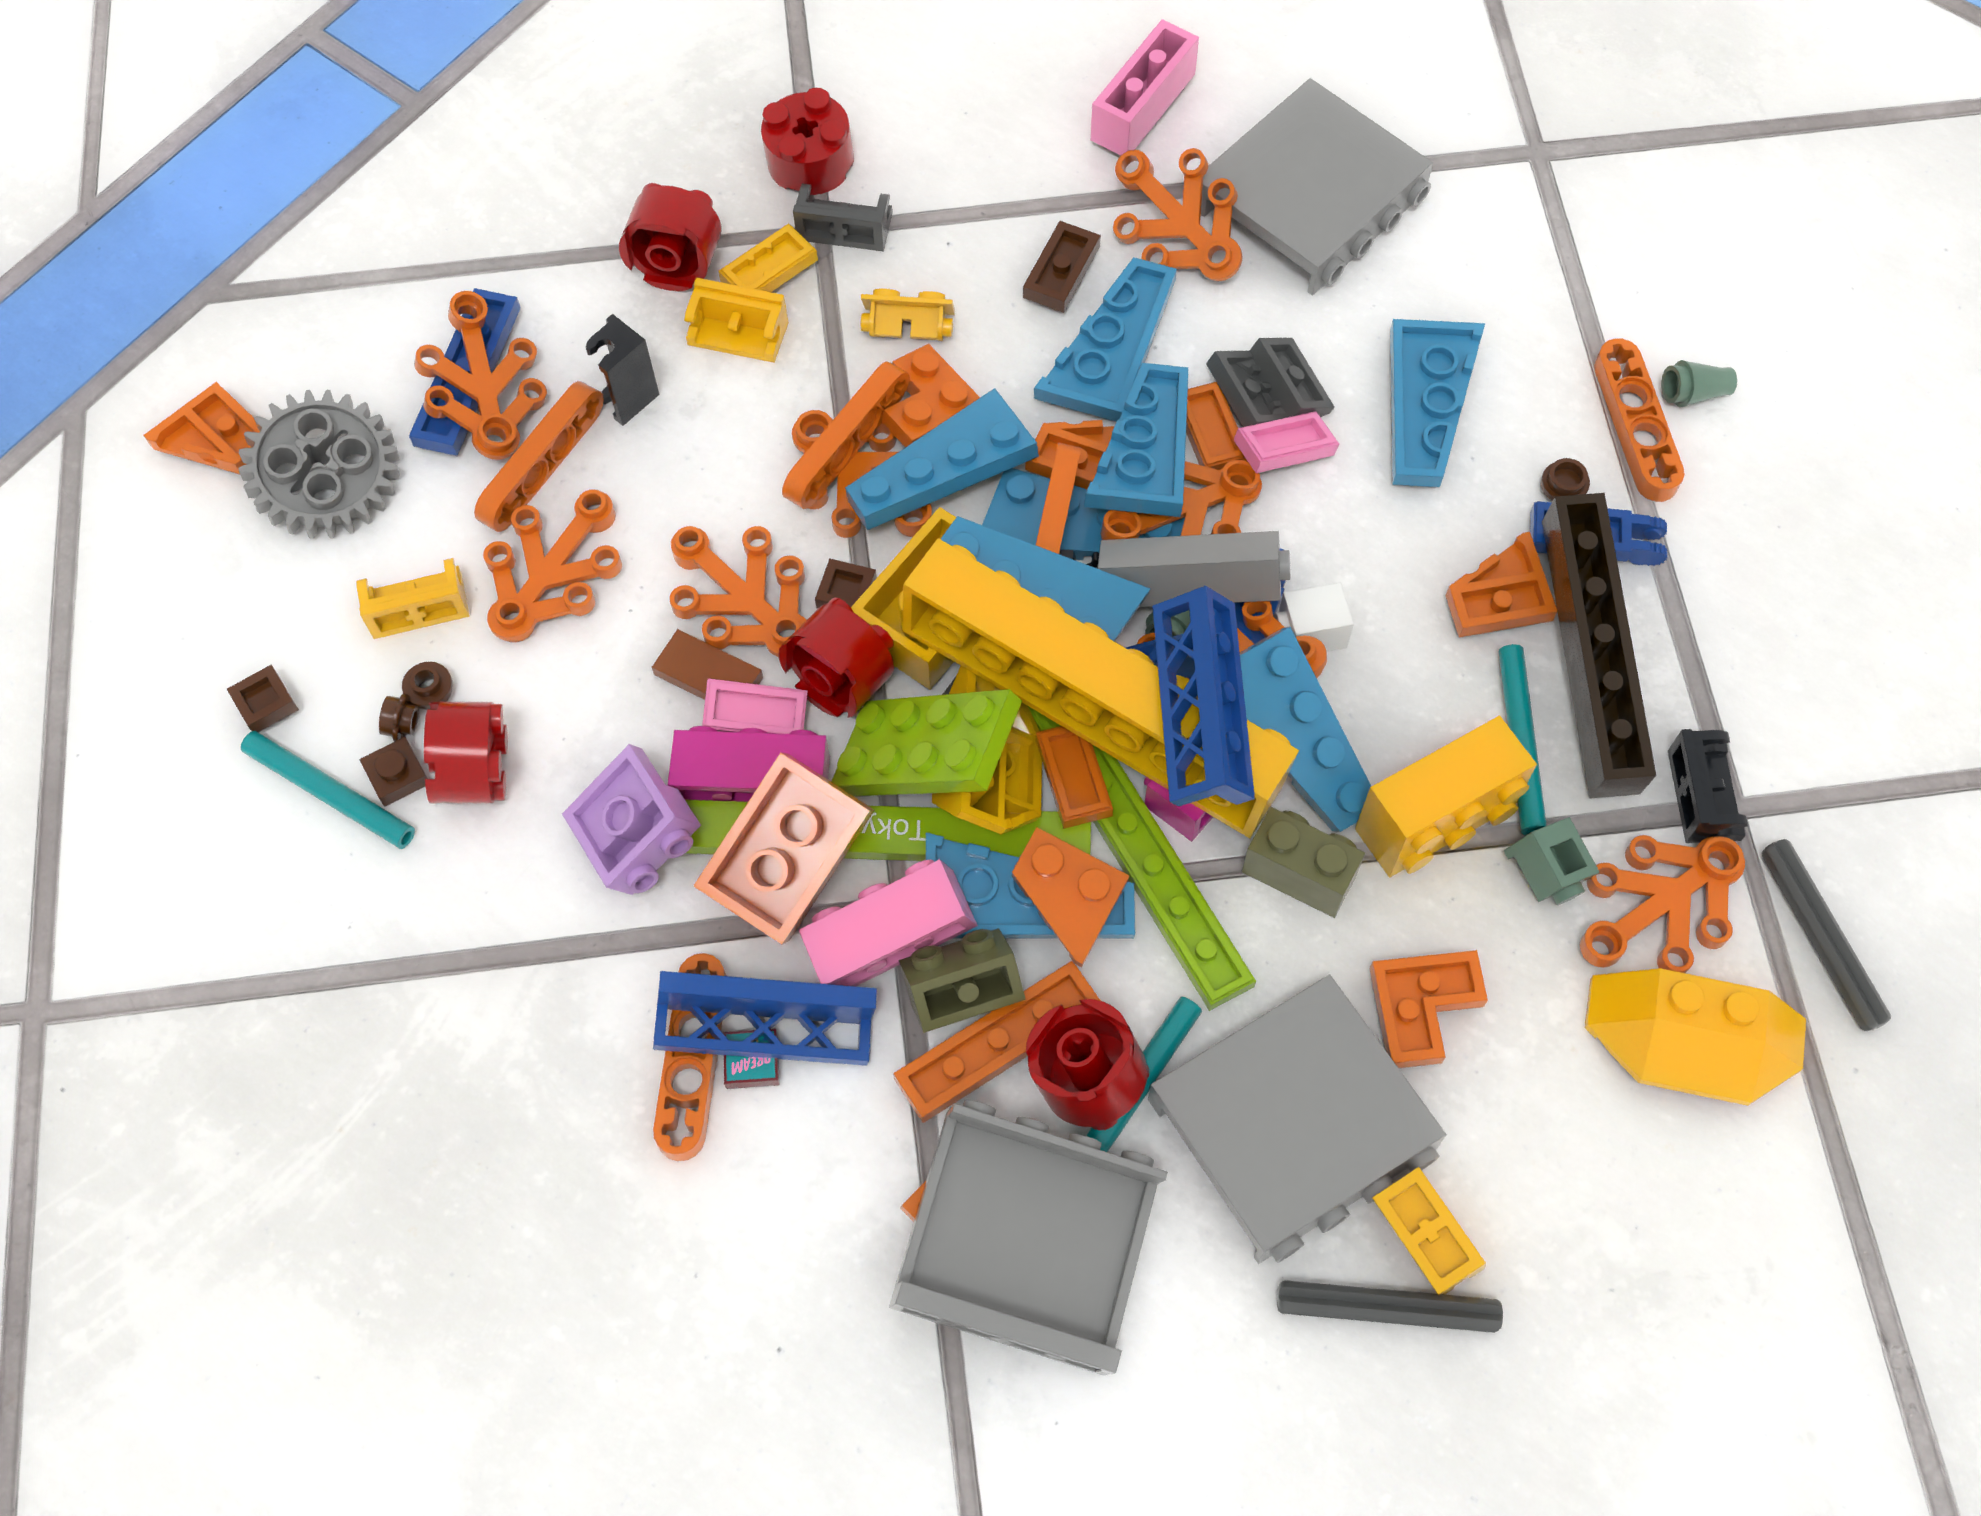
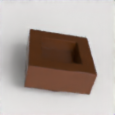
M829 558L815 597L816 609L827 604L835 597L844 600L852 607L877 578L876 569Z
M272 664L227 688L229 695L251 731L260 732L299 710Z
M406 737L359 759L384 807L425 787V779H428Z

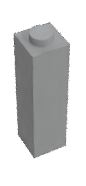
M1279 531L1101 540L1098 569L1150 588L1149 594L1140 607L1156 605L1205 585L1234 603L1281 600V580H1290L1291 578L1289 550L1280 551Z

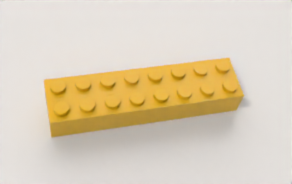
M937 538L903 584L902 631L1001 690L1010 689L1022 700V703L1168 789L1158 667L1154 665L1153 661L1143 652L1137 649H1126L1109 639L1107 633L1099 626L1089 622L1082 623L1068 615L1053 599L1045 596L1038 597L1022 588L1012 575L1000 570L995 572L978 562L975 556L966 548L960 545L951 546ZM1176 675L1177 686L1184 690L1189 679ZM1193 704L1181 721V733L1187 739H1189L1200 721L1199 708ZM1247 720L1255 799L1236 805L1214 795L1191 804L1251 839L1270 806L1280 793L1299 750L1291 746L1289 740L1281 733L1272 729H1262ZM1198 754L1195 755L1185 771L1186 786L1206 780L1204 758Z

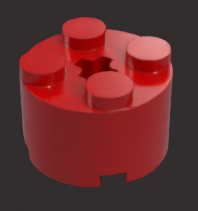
M817 87L811 88L807 92L788 95L777 102L768 104L764 108L761 135L769 173L779 186L799 191L802 183L811 184L810 195H818L829 192L844 182L846 174L854 162L849 119L844 108L831 98L826 90Z
M656 183L645 185L634 203L620 238L619 253L624 264L631 271L633 266H635L644 273L643 281L668 291H685L693 287L696 277L704 279L722 232L720 219L712 208L713 201L711 197L700 190L688 191L683 188Z
M836 597L832 598L827 604L820 606L781 645L778 652L779 661L785 674L792 668L800 679L795 688L808 690L807 700L821 711L835 717H839L843 712H848L847 718L853 717L894 672V662L889 651L894 646V642L888 632L878 625L870 626L861 617L856 615L844 600Z
M430 702V709H427L425 717L424 763H428L430 773H435V779H425L429 803H494V801H505L506 774L505 770H502L501 754H507L508 732L507 724H503V705L494 704V702Z
M1095 999L1079 1000L1080 1005L1065 1009L1061 1004L1045 1013L1032 1028L1026 1042L1028 1070L1048 1106L1059 1118L1076 1126L1092 1127L1095 1130H1107L1113 1127L1118 1119L1128 1113L1138 1102L1149 1077V1067L1124 1016L1116 1008Z

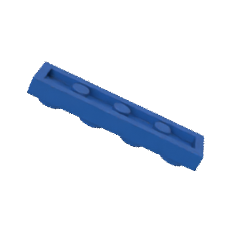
M474 288L473 292L482 296L488 307L485 324L481 328V333L492 373L521 307L515 296ZM462 314L464 318L474 319L469 314ZM455 330L444 357L470 373L462 334ZM438 375L435 376L431 387L444 386L452 392L454 400L474 412L477 411V401ZM441 398L431 399V402L437 406L447 404ZM422 405L409 438L414 447L457 456L468 430L448 417L433 418L429 416Z

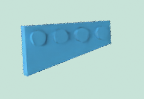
M1133 257L1104 295L1103 303L1095 314L1087 317L1080 327V333L1069 348L1065 347L1055 359V366L1046 378L1042 376L1034 387V399L1117 422L1122 415L1125 401L1142 362L1145 363L1174 286L1177 269Z
M1393 319L1390 329L1393 485L1441 486L1485 323Z
M1142 362L1125 401L1122 415L1114 426L1106 452H1103L1098 463L1093 482H1090L1085 493L1084 507L1181 517L1184 493L1189 367Z
M994 388L845 487L847 499L865 528L870 530L1039 457L1037 442Z
M1014 468L1004 471L982 525L1036 545L1050 479ZM1073 486L1060 550H1073L1076 560H1084V556H1092L1094 552L1100 553L1101 527L1104 516L1109 510L1084 507L1087 489ZM1185 517L1144 533L1139 538L1180 536Z
M959 516L956 517L941 538L942 541L951 546L960 545L966 548L975 556L978 562L995 572L1000 570L1012 575L1022 588L1034 595L1053 599L1064 609L1065 613L1080 622H1089L1099 626L1107 633L1109 639L1114 642L1150 591L1148 587Z
M1291 627L1282 628L1240 652L1246 718L1262 729H1272L1281 733L1289 740L1291 746L1299 750L1288 774L1292 780L1291 784L1332 831L1341 832L1358 821L1371 784Z
M926 833V860H933L935 862L940 859L954 871L978 925L952 939H962L966 934L975 930L987 929L991 931L997 928L1000 929L1005 939H1058L1053 930L1048 928L1038 914V909L1030 898L1025 896L1012 878V871L1019 857L991 851L988 847L972 843L966 845L946 840L943 836ZM1127 882L1097 939H1134V883Z

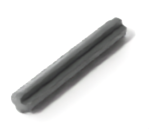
M1783 839L1768 845L1762 851V857L1858 1025L1864 1031L1874 1030L1885 1025L1891 1019L1889 1010L1791 842Z
M1287 1280L1280 1282L1277 1290V1308L1282 1314L1492 1333L1499 1331L1503 1323L1502 1303L1497 1299L1444 1294L1438 1296V1294Z

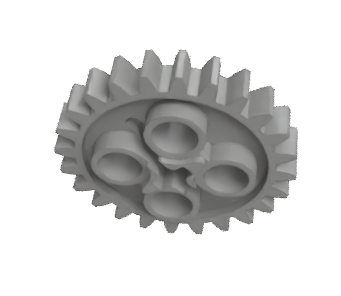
M327 389L321 401H315L312 392L306 390L304 402L298 404L294 397L288 394L286 395L288 408L281 410L278 406L271 403L268 405L272 414L270 420L259 416L254 418L260 432L244 433L246 442L251 448L239 449L241 460L246 465L238 469L242 480L247 481L243 487L248 498H256L253 503L259 514L269 511L268 518L273 526L280 524L286 519L287 530L289 534L293 535L301 525H304L309 539L315 537L318 527H325L329 538H334L336 525L340 524L351 534L354 532L353 519L358 517L363 522L370 524L371 519L368 513L370 507L380 511L385 510L380 494H395L393 483L389 479L399 478L398 466L394 462L400 459L397 447L391 446L394 443L391 429L383 430L385 426L380 414L370 417L371 413L366 402L353 409L350 394H345L339 403L334 402L331 390ZM313 429L326 430L318 438L305 437ZM343 433L347 434V435L342 436L341 438H339V439L337 440V438H338L341 434H343ZM361 454L365 456L357 464L344 463V460L350 455ZM293 463L296 465L288 473L280 474L275 472L282 464ZM302 488V490L298 494H292L293 492H296ZM320 490H335L334 495L328 499L318 500L314 498L315 494Z

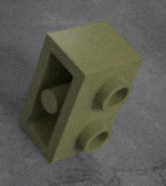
M1270 806L1247 849L1242 873L1335 918L1357 876L1365 852L1357 849L1350 839L1334 833L1328 835L1310 826L1304 817L1295 812H1281Z
M999 928L991 931L987 929L975 930L966 934L960 941L942 947L935 945L925 946L914 951L910 957L899 960L910 1003L923 1033L1026 1000L1014 953Z

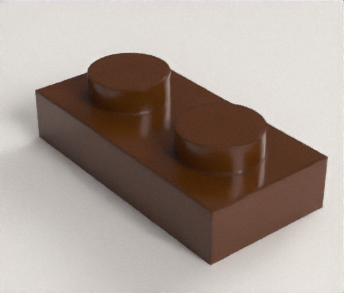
M1059 221L1023 286V298L1064 313L1100 248L1101 235Z

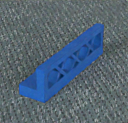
M1205 585L1152 606L1170 803L1177 806L1214 795L1236 805L1255 799L1235 603ZM1189 610L1190 624L1178 641L1172 635L1171 617ZM1189 655L1194 658L1195 672L1183 690L1177 686L1176 673L1186 656ZM1193 704L1199 708L1200 721L1189 739H1187L1181 733V721ZM1198 754L1204 758L1206 780L1186 786L1185 771L1195 755Z
M660 971L653 1050L867 1066L870 1054L871 1020L876 1010L877 988ZM668 1009L691 1011L703 1025L689 1037L665 1035ZM704 1012L717 1014L710 1019ZM730 1014L744 1015L756 1028V1031L743 1041H732L727 1039L717 1025ZM759 1017L771 1018L767 1022L763 1023ZM784 1018L797 1019L810 1034L797 1045H785L779 1041L770 1029ZM812 1021H823L824 1023L817 1028ZM835 1023L859 1024L857 1050L837 1049L823 1033ZM709 1032L715 1039H705L702 1037ZM763 1036L769 1043H758L756 1041ZM816 1040L821 1047H811L809 1045Z

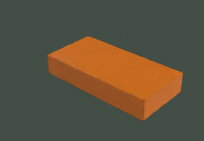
M1217 382L1188 389L1186 433L1199 465L1220 470L1230 461H1247L1234 442L1238 427L1228 402Z
M1062 726L1036 732V743L1063 829L1112 817L1113 807L1093 745Z

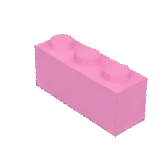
M1162 19L1092 103L1090 140L1119 155L1135 150L1195 75L1199 37Z
M939 859L935 862L933 860H924L910 866L905 871V877L889 885L879 883L864 889L858 895L859 900L843 908L835 906L818 912L812 917L813 923L799 929V932L821 984L856 987L900 965L899 960L910 957L917 949L931 945L938 946L978 925L954 871Z

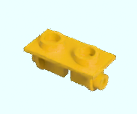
M880 288L874 289L873 295L861 294L865 310H870V313L861 314V331L869 332L870 337L902 338L903 321L911 322V339L943 341V336L952 337L953 318H945V314L955 315L953 300L945 299V295L942 293L923 291L918 293V297H902L899 291Z

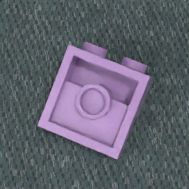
M628 744L562 813L606 888L631 895L642 893L652 888L659 878L656 871L669 858H677L685 854L693 845L691 835L701 826L679 790L665 785L643 749Z

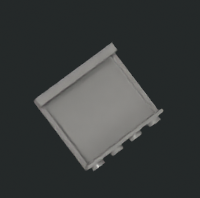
M1309 78L1208 166V170L1203 176L1201 215L1205 217L1215 208L1208 198L1210 184L1219 178L1230 180L1238 194L1237 201L1232 206V218L1311 274L1307 292L1313 296L1326 283L1332 285L1343 273L1345 266L1354 257L1358 259L1363 257L1380 233L1383 231L1390 232L1401 219L1403 212L1411 205L1416 207L1422 203L1431 189V183L1428 181L1433 162L1312 78ZM1220 189L1216 193V200L1226 199L1230 189Z
M1330 974L1152 1083L1148 1096V1101L1158 1116L1161 1117L1164 1114L1168 1116L1256 1247L1257 1251L1254 1259L1258 1264L1273 1256L1277 1263L1283 1261L1304 1246V1242L1300 1237L1318 1226L1322 1233L1331 1230L1349 1217L1350 1213L1346 1209L1349 1205L1362 1197L1370 1204L1374 1202L1372 1197L1394 1183L1391 1178L1407 1168L1411 1172L1417 1167L1423 1170L1440 1157L1436 1149L1447 1135Z
M964 1100L963 1106L954 1104L945 1116L889 1308L1103 1376L1115 1374L1122 1350L1115 1347L1157 1185L1166 1180L1168 1172L1154 1168V1160L1140 1153L1122 1151L1120 1157L1101 1151L1102 1143L1087 1136L1070 1134L1067 1140L1049 1134L1048 1125L1031 1118L1017 1117L1016 1123L996 1117V1109L978 1101Z

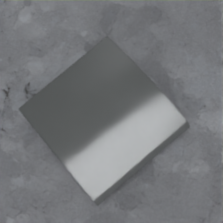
M1258 338L1249 351H1215L1206 363L1243 427L1315 411L1322 417L1330 414L1335 408L1293 338Z

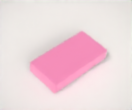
M1317 411L1238 428L1234 437V442L1255 473L1334 456L1339 446L1338 441Z
M708 679L702 726L711 727L721 732H739L745 728H757L767 733L789 734L795 730H804L808 690Z

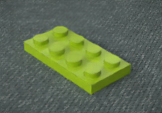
M1010 689L867 701L856 717L855 727L844 752L838 759L837 769L831 782L852 796L987 791L1022 700Z

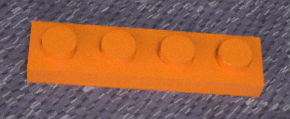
M1070 961L1024 990L1026 1000L991 1011L893 1073L895 1082L922 1123L1028 1057L1026 1054L1028 1036L1037 1021L1049 1010L1061 1004L1064 1009L1080 1005L1079 1000L1082 999L1101 1001L1073 961Z

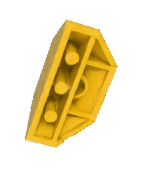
M960 666L949 694L1001 689ZM1021 702L987 791L932 793L933 804L957 818L998 834H1004L1033 823L1041 817L1042 759L1036 743V732H1039V729L1026 704Z
M1661 968L1593 975L1590 978L1585 1029L1594 1038L1598 1037L1609 1053L1638 1083L1749 1106L1803 1069L1806 1018L1769 990Z

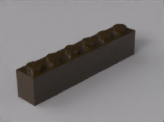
M1605 493L1556 496L1542 520L1589 798L1640 795L1656 777V770Z

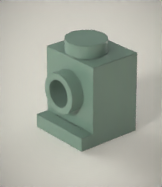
M1570 817L1535 830L1504 850L1508 860L1515 857L1538 902L1553 897L1556 905L1563 904L1583 894L1585 889L1581 883L1599 873L1595 862Z

